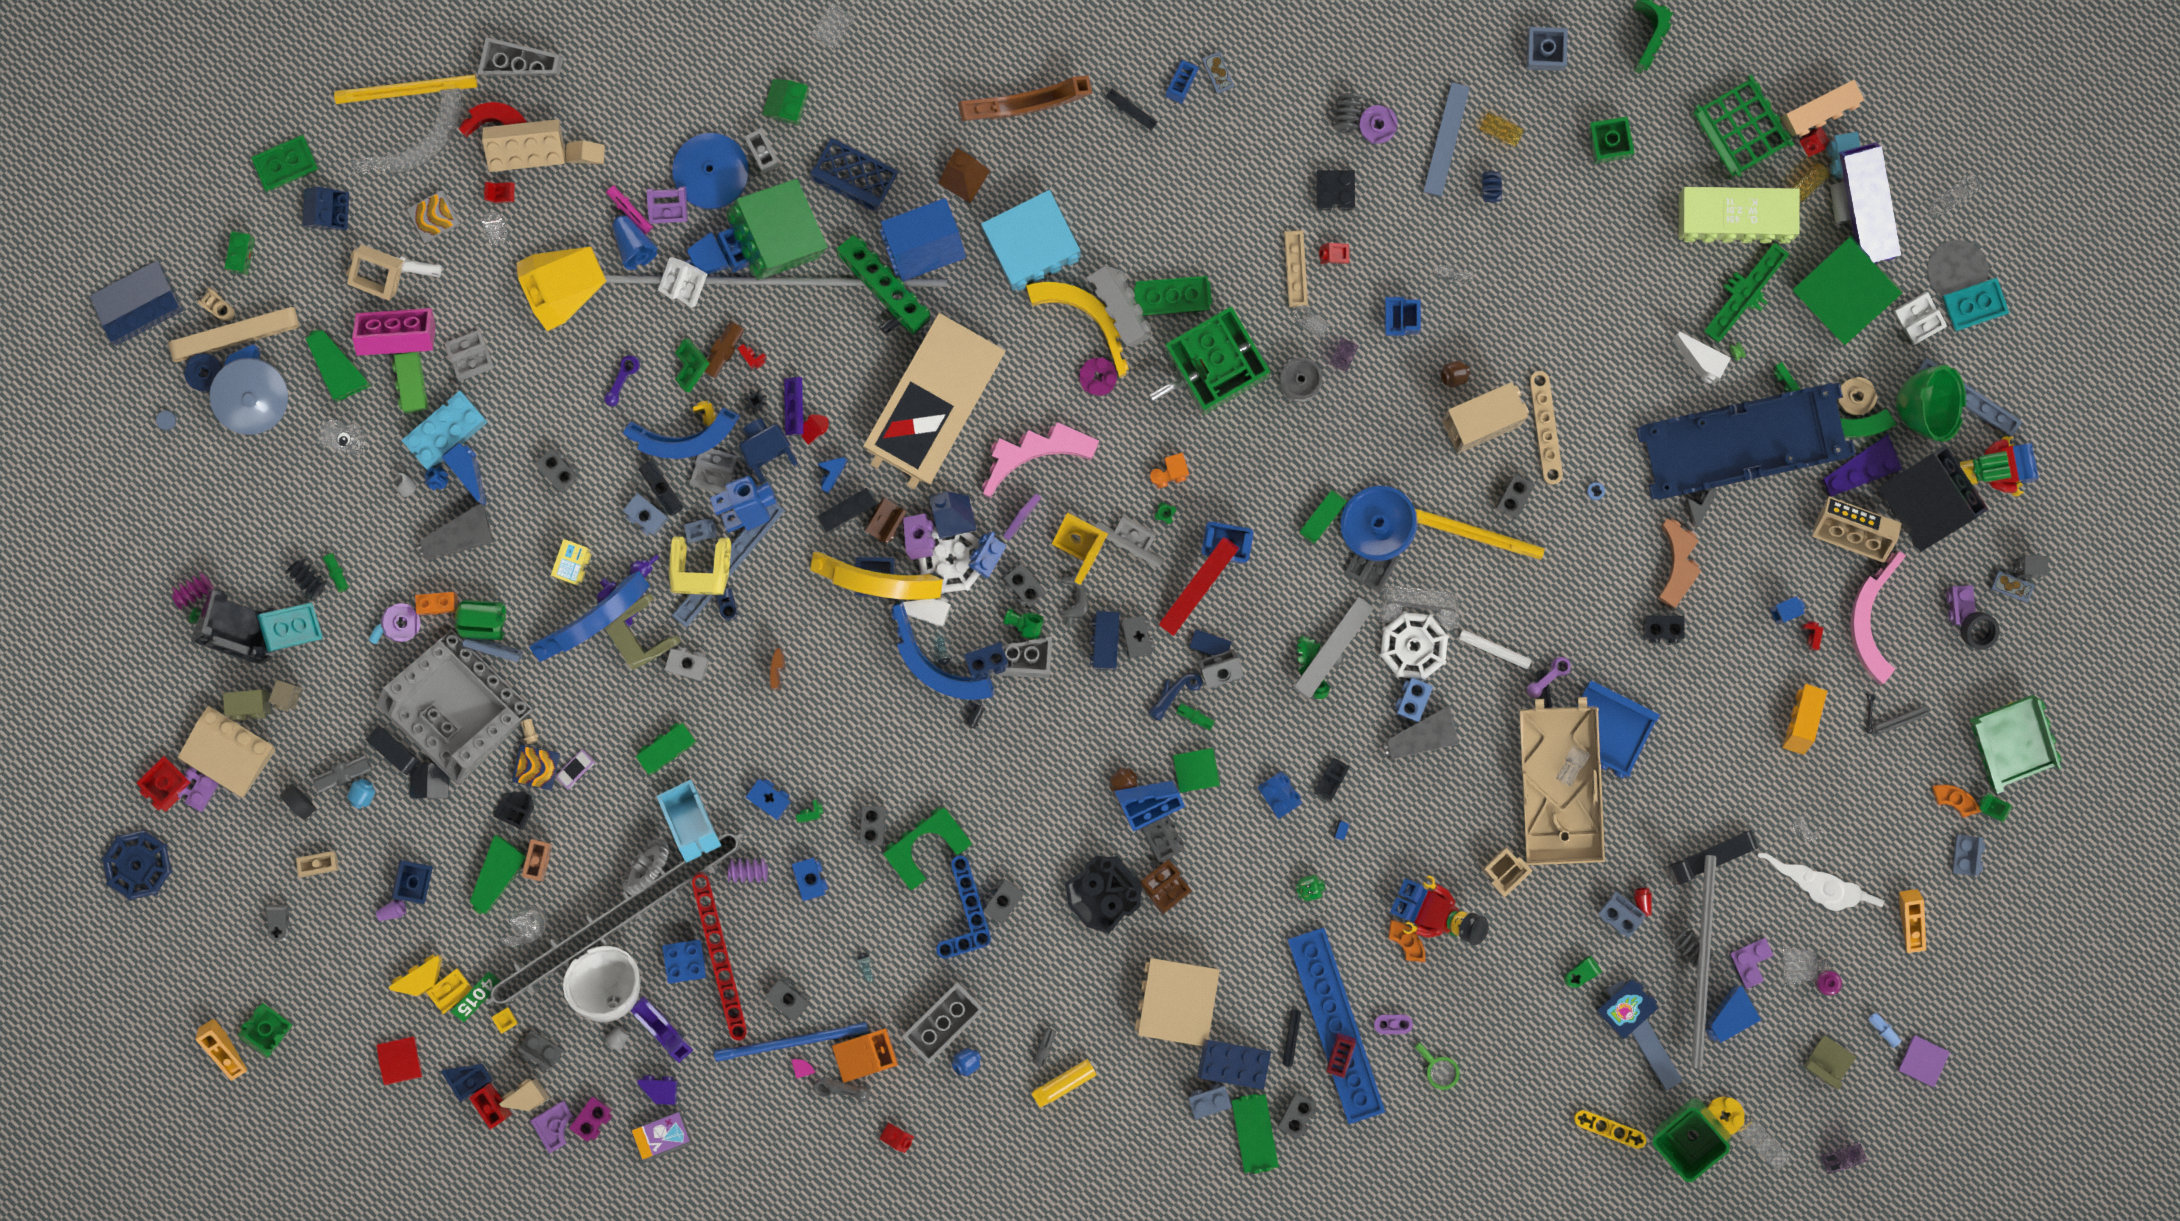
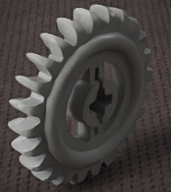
M653 839L652 842H648V847L643 846L645 853L638 851V855L633 857L632 863H628L632 870L626 869L625 872L629 875H623V880L621 881V887L627 894H639V892L648 888L649 884H652L654 879L658 877L669 854V847L665 841Z

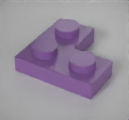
M1766 938L1729 953L1745 989L1764 981L1756 963L1774 956Z

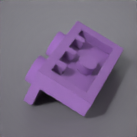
M1973 585L1952 586L1948 588L1949 591L1946 592L1947 602H1950L1951 609L1948 611V618L1952 622V626L1961 625L1969 614L1976 612Z

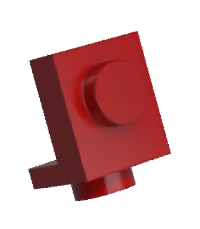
M485 182V201L495 204L514 202L515 183Z
M888 1122L879 1139L892 1148L906 1153L912 1145L914 1136Z

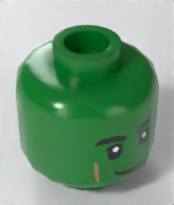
M1317 875L1302 877L1299 879L1298 884H1296L1298 897L1305 902L1322 898L1323 891L1326 890L1324 880H1320Z

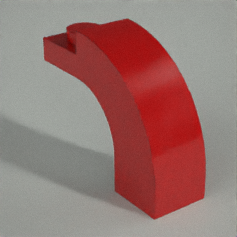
M486 102L471 108L469 112L473 117L465 119L458 129L467 138L480 126L488 122H498L503 125L528 122L516 109L507 104Z

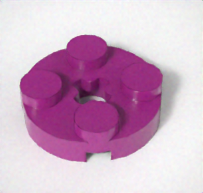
M1105 358L1090 359L1080 370V384L1088 394L1105 396L1114 389L1117 383L1116 368ZM1098 372L1104 375L1101 382L1093 380L1095 377L1094 373Z

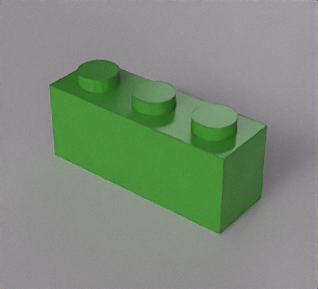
M418 352L394 355L395 361H392L394 372H397L398 377L395 380L397 391H400L401 398H398L400 410L402 409L406 414L429 410L420 354Z

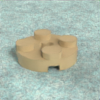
M1856 377L1849 379L1841 385L1843 398L1838 399L1837 402L1844 412L1852 416H1862L1873 409L1877 401V393L1869 380ZM1860 392L1862 400L1854 401L1852 395Z

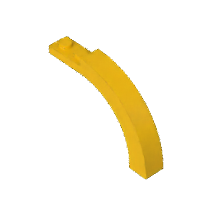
M1040 282L1026 285L1032 306L1043 303H1063L1074 306L1092 317L1106 337L1118 377L1126 376V370H1129L1126 359L1122 360L1120 352H1123L1120 341L1116 342V339L1122 337L1114 325L1116 320L1108 315L1105 310L1106 307L1101 301L1085 290L1065 283Z
M813 552L810 571L833 580V584L849 590L874 596L908 600L935 599L941 596L943 579L931 574H884L851 566L821 552Z

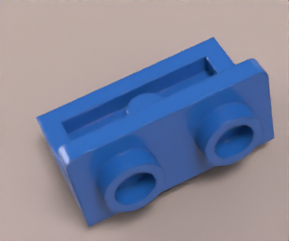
M1282 771L1258 786L1259 791L1278 819L1302 804L1300 795L1293 789L1289 778Z

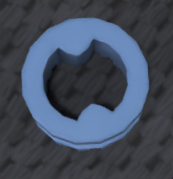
M1597 482L1592 483L1587 489L1588 497L1592 500L1601 499L1605 494L1604 486ZM1598 486L1599 491H1601L1600 496H1593L1594 492L1591 491V488Z

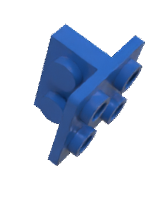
M701 940L663 945L667 982L669 984L706 978L704 964L706 957L703 955Z

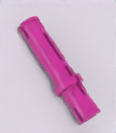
M615 185L607 190L606 194L616 203V207L619 210L621 209L645 235L653 229V226L629 202L630 199L624 197Z

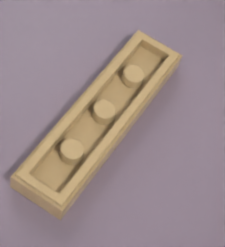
M1303 230L1284 231L1289 308L1308 307Z

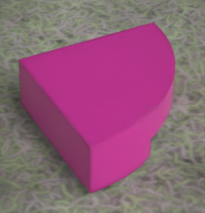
M801 1059L791 1060L796 1078L816 1073L808 1062Z

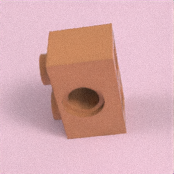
M531 839L522 877L544 881L553 844Z

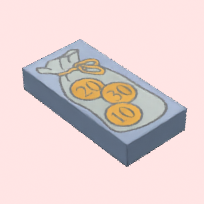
M1220 52L1202 59L1216 94L1234 88L1233 81Z
M1997 571L1991 590L2028 603L2035 585Z

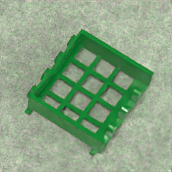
M1752 74L1747 75L1749 80L1703 107L1699 104L1696 105V110L1690 115L1692 119L1697 118L1701 124L1699 127L1700 131L1707 134L1710 139L1709 145L1711 149H1716L1719 154L1720 164L1727 167L1730 172L1729 180L1736 176L1739 178L1742 176L1741 173L1787 146L1792 147L1794 145L1789 132L1782 128L1780 117L1771 110L1769 99L1767 97L1764 98L1761 93V86L1757 81H1754ZM1750 86L1755 97L1744 103L1738 92ZM1735 95L1740 106L1728 111L1722 101ZM1758 100L1765 112L1753 118L1746 106ZM1719 104L1725 114L1713 121L1707 110ZM1743 109L1750 121L1738 127L1731 115ZM1767 115L1774 128L1762 133L1756 121ZM1728 118L1734 130L1722 136L1715 124ZM1752 124L1759 136L1747 143L1741 130ZM1777 131L1784 143L1772 149L1765 137ZM1737 133L1743 146L1731 151L1725 139ZM1762 140L1768 152L1756 158L1750 146ZM1746 149L1753 161L1741 167L1734 155Z

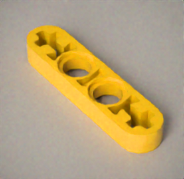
M1579 1110L1574 1115L1575 1124L1583 1129L1636 1149L1643 1148L1646 1144L1645 1134L1638 1130L1585 1110ZM1585 1113V1117L1590 1120L1594 1116L1592 1128H1588L1590 1123L1583 1122L1580 1124L1578 1116H1582ZM1600 1120L1606 1123L1604 1131L1596 1129V1123ZM1618 1127L1624 1129L1625 1133L1622 1138L1614 1136V1130ZM1628 1131H1632L1630 1135L1637 1137L1639 1134L1642 1143L1634 1145L1635 1141L1629 1138L1628 1142H1625L1628 1137Z

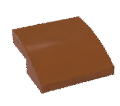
M780 648L775 650L770 668V685L773 691L782 690L779 671L786 670L784 653Z

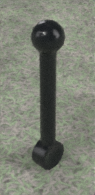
M1870 694L1867 697L1869 701L1867 734L1873 733L1872 711L1873 701L1876 699L1874 694Z

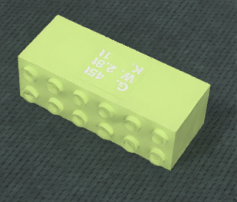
M1684 187L1679 193V239H1684V242H1695V239H1703L1705 243H1711L1714 240H1722L1723 243H1732L1733 240H1741V243H1752V240H1760V243L1764 244L1772 243V241H1779L1780 244H1789L1799 235L1800 189Z

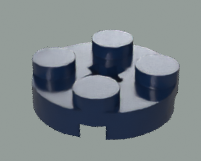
M197 354L191 357L186 364L187 366L184 371L185 380L195 390L210 392L213 379L223 366L212 355ZM202 368L209 370L207 377H200L199 374L202 373Z

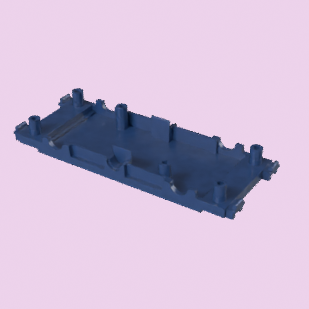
M1829 383L1782 393L1776 396L1649 423L1636 428L1639 443L1646 442L1655 480V484L1648 485L1651 499L1661 500L1847 459L1849 456L1856 455L1853 440L1845 441L1836 402V399L1843 398L1840 383Z

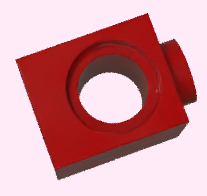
M1822 126L1809 130L1810 132L1803 135L1799 141L1808 157L1825 150L1830 142Z

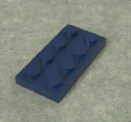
M1204 1039L1197 1078L1264 1090L1271 1051Z

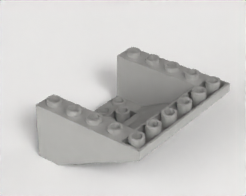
M451 629L383 688L376 706L443 772L459 785L520 725V722L533 711V708L471 648L462 646L463 640Z

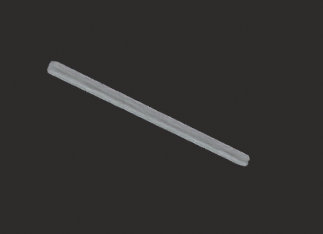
M1712 855L1705 857L1691 1063L1692 1068L1696 1069L1703 1067L1716 856Z

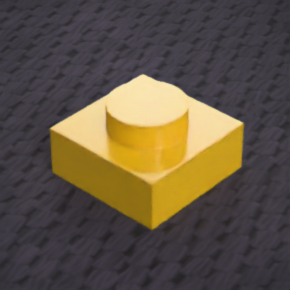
M509 1007L491 1017L501 1034L519 1024Z

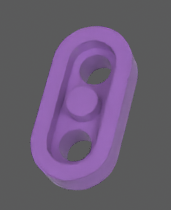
M1403 1014L1380 1015L1374 1021V1028L1380 1034H1407L1413 1027L1412 1019ZM1402 1020L1406 1022V1026L1404 1028H1401L1399 1026V1023ZM1381 1021H1386L1387 1026L1385 1028L1380 1027Z

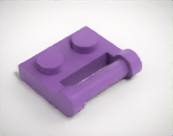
M686 187L670 190L647 189L649 224L688 221ZM679 197V202L655 204L654 199Z

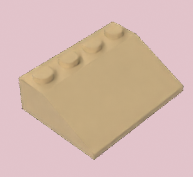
M208 706L197 721L178 759L239 797L244 798L276 750L273 745Z

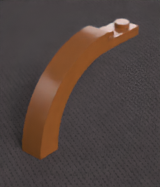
M1089 75L1075 76L1060 83L1025 93L960 101L958 107L961 121L990 118L995 120L1055 108L1077 101L1093 93Z

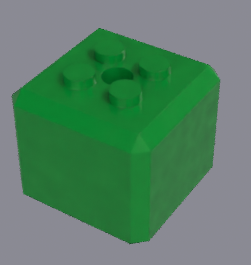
M1691 1098L1657 1126L1654 1131L1653 1146L1685 1182H1694L1730 1152L1731 1134L1699 1098ZM1690 1130H1695L1699 1136L1697 1139L1692 1140L1688 1137L1687 1133Z

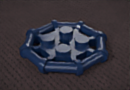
M146 829L116 835V839L104 857H101L107 887L113 888L125 896L128 901L158 895V891L170 873L173 872L170 865L167 843L161 842L149 834ZM139 839L138 845L127 847L125 844L127 841ZM144 840L155 846L156 849L151 851L143 846ZM121 846L123 850L117 859H113V855ZM159 852L161 855L163 868L157 867V859L155 855ZM139 860L141 868L134 870L132 862ZM111 862L116 863L118 875L115 877L113 876ZM155 872H162L153 885L150 880ZM119 879H122L128 884H130L129 890L121 884H119L117 881ZM146 883L148 886L147 889L134 891L135 885Z

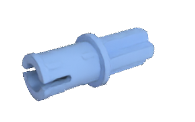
M1873 1013L1868 1018L1879 1031V1036H1883L1892 1048L1901 1043L1902 1039L1898 1037L1891 1029L1892 1026L1887 1024L1878 1013Z

